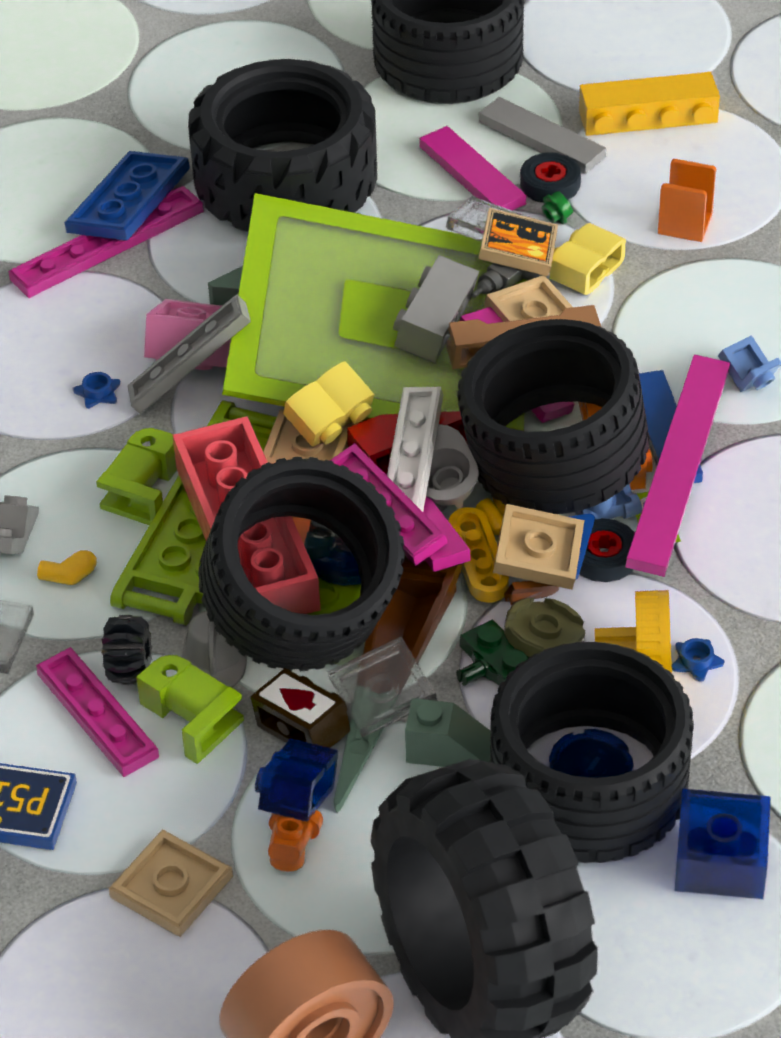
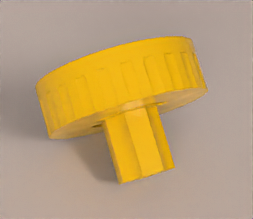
M669 590L635 591L636 627L595 628V642L611 643L631 648L659 662L666 670L672 673Z

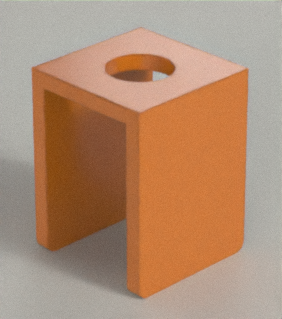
M672 159L669 184L663 183L660 190L658 234L698 242L703 241L713 215L716 180L715 166Z

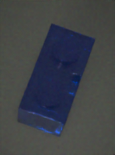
M290 739L279 752H274L267 766L261 767L258 771L255 781V792L260 793L258 810L308 821L334 789L339 750Z

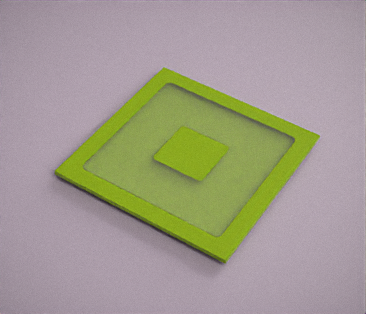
M255 193L238 296L246 302L251 322L231 338L222 395L285 407L286 401L297 391L316 381L332 367L346 361L375 394L371 405L372 411L363 421L383 414H398L403 387H441L443 392L441 412L460 411L457 391L459 390L458 382L462 378L461 374L464 368L452 369L446 345L436 363L395 347L398 331L393 330V326L401 309L407 311L406 303L413 287L420 289L418 283L426 266L432 268L439 255L478 270L479 274L474 291H476L479 277L486 273L488 266L492 264L491 262L478 259L482 238ZM522 279V280H521L520 282H518L517 284L522 283V282H525V281H527V280ZM479 294L476 298L472 297L462 315L486 308L484 306L486 295ZM525 413L514 419L506 427L524 431Z

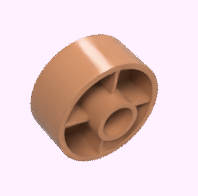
M318 930L299 935L278 945L253 963L239 977L227 994L220 1011L219 1025L225 1038H380L391 1019L394 1001L389 988L349 935L337 930Z

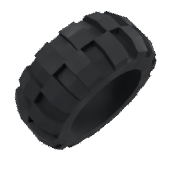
M468 759L405 779L378 807L379 816L373 821L370 843L374 850V861L371 863L374 890L378 895L382 911L380 917L389 945H392L399 961L400 972L412 995L418 997L424 1007L425 1016L440 1034H449L450 1038H545L558 1033L562 1027L568 1026L579 1014L593 993L590 981L597 975L598 947L592 938L591 926L595 924L589 893L583 888L577 870L579 863L566 834H561L553 819V810L537 789H528L526 787L522 774L507 765L495 764L493 762Z

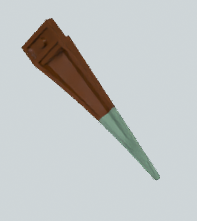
M405 556L404 562L401 565L404 568L399 585L374 630L365 641L350 721L351 731L347 736L333 801L336 813L342 809L456 593V583L464 563L433 572L425 560L415 566Z

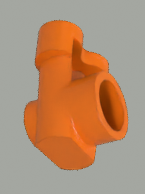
M278 804L274 807L269 819V827L272 830L268 847L270 863L274 868L281 871H295L303 867L306 845L310 839L318 836L323 824V816L318 810L309 808L299 812L288 804Z

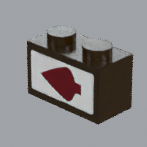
M286 668L250 696L257 727L315 760L319 759L351 731L347 715L348 708L341 696L324 690L315 685L308 677L299 676Z

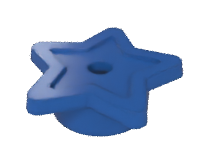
M93 372L83 378L82 385L73 387V391L76 395L85 398V406L88 409L100 402L115 404L117 397L114 391L120 386V379H111L108 374L103 372Z
M693 638L684 643L677 642L675 644L679 658L672 664V670L674 672H690L699 682L705 680L708 670L723 667L725 663L724 659L714 654V648L709 639Z

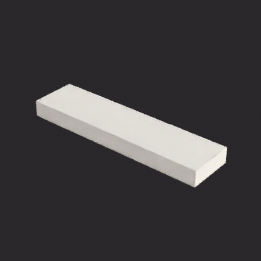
M403 387L387 476L422 512L425 505L443 401L441 387Z

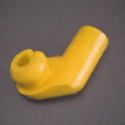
M80 550L61 563L41 560L37 570V577L40 580L75 585L92 573L96 567L97 558L91 551Z

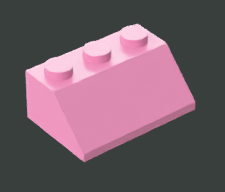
M165 299L146 314L144 357L153 358L156 362L222 306ZM231 339L195 369L209 370L213 366L226 368Z

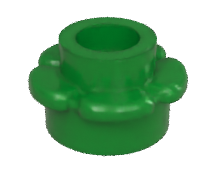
M558 191L543 198L544 205L542 206V211L546 218L552 223L559 220L562 224H566V218L573 214L572 206L567 198Z

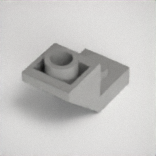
M4 495V502H0V553L21 554L25 549L39 513V506L27 505L28 498Z

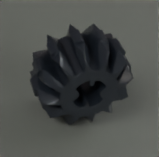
M119 615V617H110L103 628L104 636L101 639L103 644L101 654L103 655L105 676L112 683L134 685L137 683L136 677L152 661L153 646L151 645L149 624L146 619L140 616Z

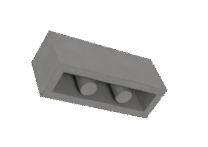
M440 255L437 257L432 268L426 266L418 283L420 289L413 287L406 303L407 311L401 309L396 317L393 330L398 331L394 346L436 363L450 337L448 331L449 323L458 322L472 298L471 294L474 291L479 271Z

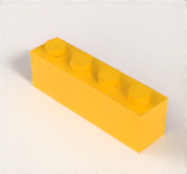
M712 72L581 84L579 91V114L586 136L718 123L720 94Z

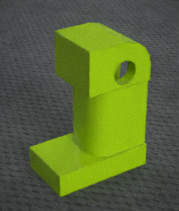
M145 428L136 431L129 438L127 444L115 460L96 481L98 488L108 491L99 503L100 509L147 525L151 524L163 503L162 491L152 488L158 478L169 482L177 471L172 436L174 434L155 428ZM150 441V446L147 447L142 445L143 443Z
M177 655L162 656L152 662L136 677L139 701L142 706L161 718H164L169 712L173 711L189 722L182 729L185 757L196 764L200 763L244 721V715L233 709L242 700V694L195 667L183 657ZM167 670L177 671L174 676H166Z

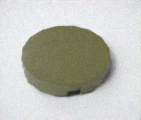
M535 597L525 598L514 603L507 611L504 634L508 642L515 649L524 652L526 656L530 657L545 649L562 644L584 642L586 629L584 630L583 628L584 621L581 616L569 605L556 599L545 598L544 602H534Z

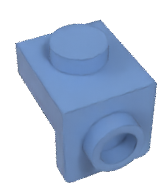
M752 335L722 349L717 355L721 361L730 362L729 375L740 392L753 386L756 390L766 387L776 379L773 374L781 366L779 358L770 362L767 360Z

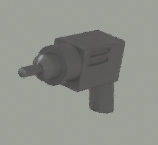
M492 263L488 266L486 273L479 277L477 290L471 296L476 298L479 294L487 295L516 285L522 279L528 281L543 275Z

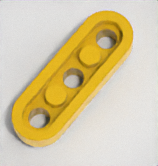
M464 507L457 509L450 515L449 523L470 548L471 560L465 562L462 567L470 594L481 602L493 603L500 601L504 598V593L509 588V576L493 573L498 545L488 518L483 511L477 508Z

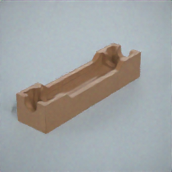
M595 306L565 308L560 315L490 324L479 319L450 322L448 328L450 340H447L446 348L452 369L466 368L468 361L486 343L500 334L523 324L549 319H568L587 322L601 327Z

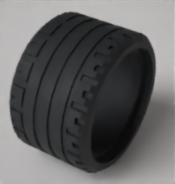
M371 0L373 59L376 71L389 86L409 97L441 104L477 100L506 86L515 78V75L518 74L522 66L524 0Z
M549 319L523 324L500 334L486 343L468 361L467 367L462 371V378L458 382L457 398L467 444L478 466L479 476L477 480L482 484L486 492L491 493V497L501 501L502 504H511L552 514L577 512L596 506L618 494L626 485L632 482L634 476L641 470V465L644 464L646 453L649 449V433L637 362L630 348L626 347V343L605 328L587 322L568 319ZM557 402H583L602 407V409L586 420L561 429L527 432L506 427L525 412Z
M293 457L289 460L285 458L278 459L273 464L270 462L263 464L261 468L250 471L246 479L241 478L228 492L218 510L204 546L198 577L199 592L203 593L201 601L203 607L208 612L207 616L210 622H214L216 625L215 630L218 634L223 635L226 638L225 642L231 647L237 648L238 653L244 657L247 655L253 658L252 661L258 664L260 662L267 664L269 668H286L290 671L299 669L301 672L314 668L316 670L321 669L328 663L330 665L336 664L341 659L350 656L355 648L358 649L367 640L399 585L404 568L401 565L405 559V552L403 551L404 540L403 536L399 533L401 530L399 521H396L395 513L392 507L387 505L386 498L375 490L376 487L371 482L368 483L359 473L350 471L344 465L334 464L333 461H322L314 457H309V459ZM292 516L305 518L324 525L338 535L351 550L358 565L361 579L360 597L349 606L328 614L307 615L293 613L278 607L263 597L248 580L240 564L237 547L238 538L255 524L276 517Z
M575 642L548 648L518 664L516 669L510 671L506 676V681L500 684L498 693L493 699V708H491L490 762L511 767L524 776L528 789H537L553 810V819L561 834L567 835L578 862L605 863L606 861L622 860L628 856L632 857L643 850H648L653 847L655 842H660L666 837V832L674 828L676 820L680 819L685 807L694 727L692 707L689 706L690 700L688 695L683 692L680 682L674 679V675L669 670H666L663 665L652 660L649 656L631 648L601 642ZM591 726L608 728L627 734L644 744L654 757L639 769L619 776L589 778L572 776L553 770L537 761L527 749L546 734L564 728Z

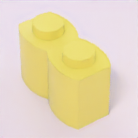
M592 223L585 224L571 234L569 241L554 249L549 279L584 295L590 294L599 286L605 276L612 274L623 262L626 239Z
M343 361L325 372L316 381L306 385L292 395L285 403L283 414L312 447L322 442L327 445L342 433L343 429L341 427L352 421L354 424H358L371 413V405L375 394L349 364Z

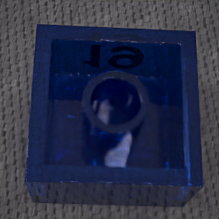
M682 788L674 891L763 899L768 866L771 796Z

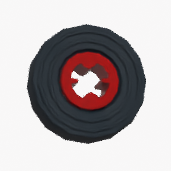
M559 153L537 154L527 159L520 169V187L527 197L544 203L543 198L546 195H552L556 191L562 193L569 200L577 194L581 186L580 167L574 159L567 155Z
M595 519L580 575L592 581L600 582L616 581L629 575L634 569L625 567L635 532L628 525L617 520ZM600 549H608V552H601Z

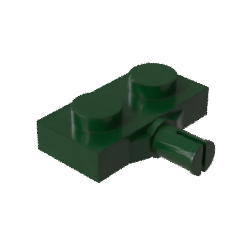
M492 619L460 635L459 647L472 658L473 663L457 670L456 676L463 686L481 677H486L500 686L502 682L506 681V676L510 671H514L516 666L526 661L529 656L515 649L508 642L504 630Z

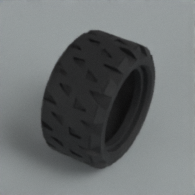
M272 59L254 62L235 68L217 77L213 85L205 86L194 100V108L189 112L188 131L193 181L197 196L200 200H204L205 208L220 221L228 220L234 228L248 232L255 193L353 213L358 211L365 204L367 197L373 193L377 182L375 107L372 104L371 96L361 83L352 80L349 74L335 67L298 59ZM278 142L314 144L306 148L289 151L253 149Z

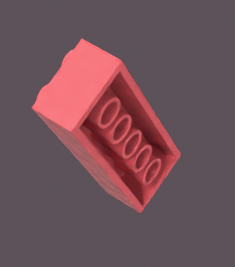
M247 416L172 435L176 469L206 541L218 510L228 492L241 478L246 479L250 471L257 470L263 464L268 463ZM292 516L276 517L262 521L242 533L238 538L237 545L240 564L250 583L263 597L274 605L293 613L309 614L321 610L318 575Z

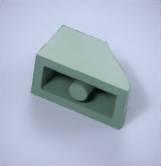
M412 698L405 728L406 763L446 767L468 759L490 762L491 731L453 702Z

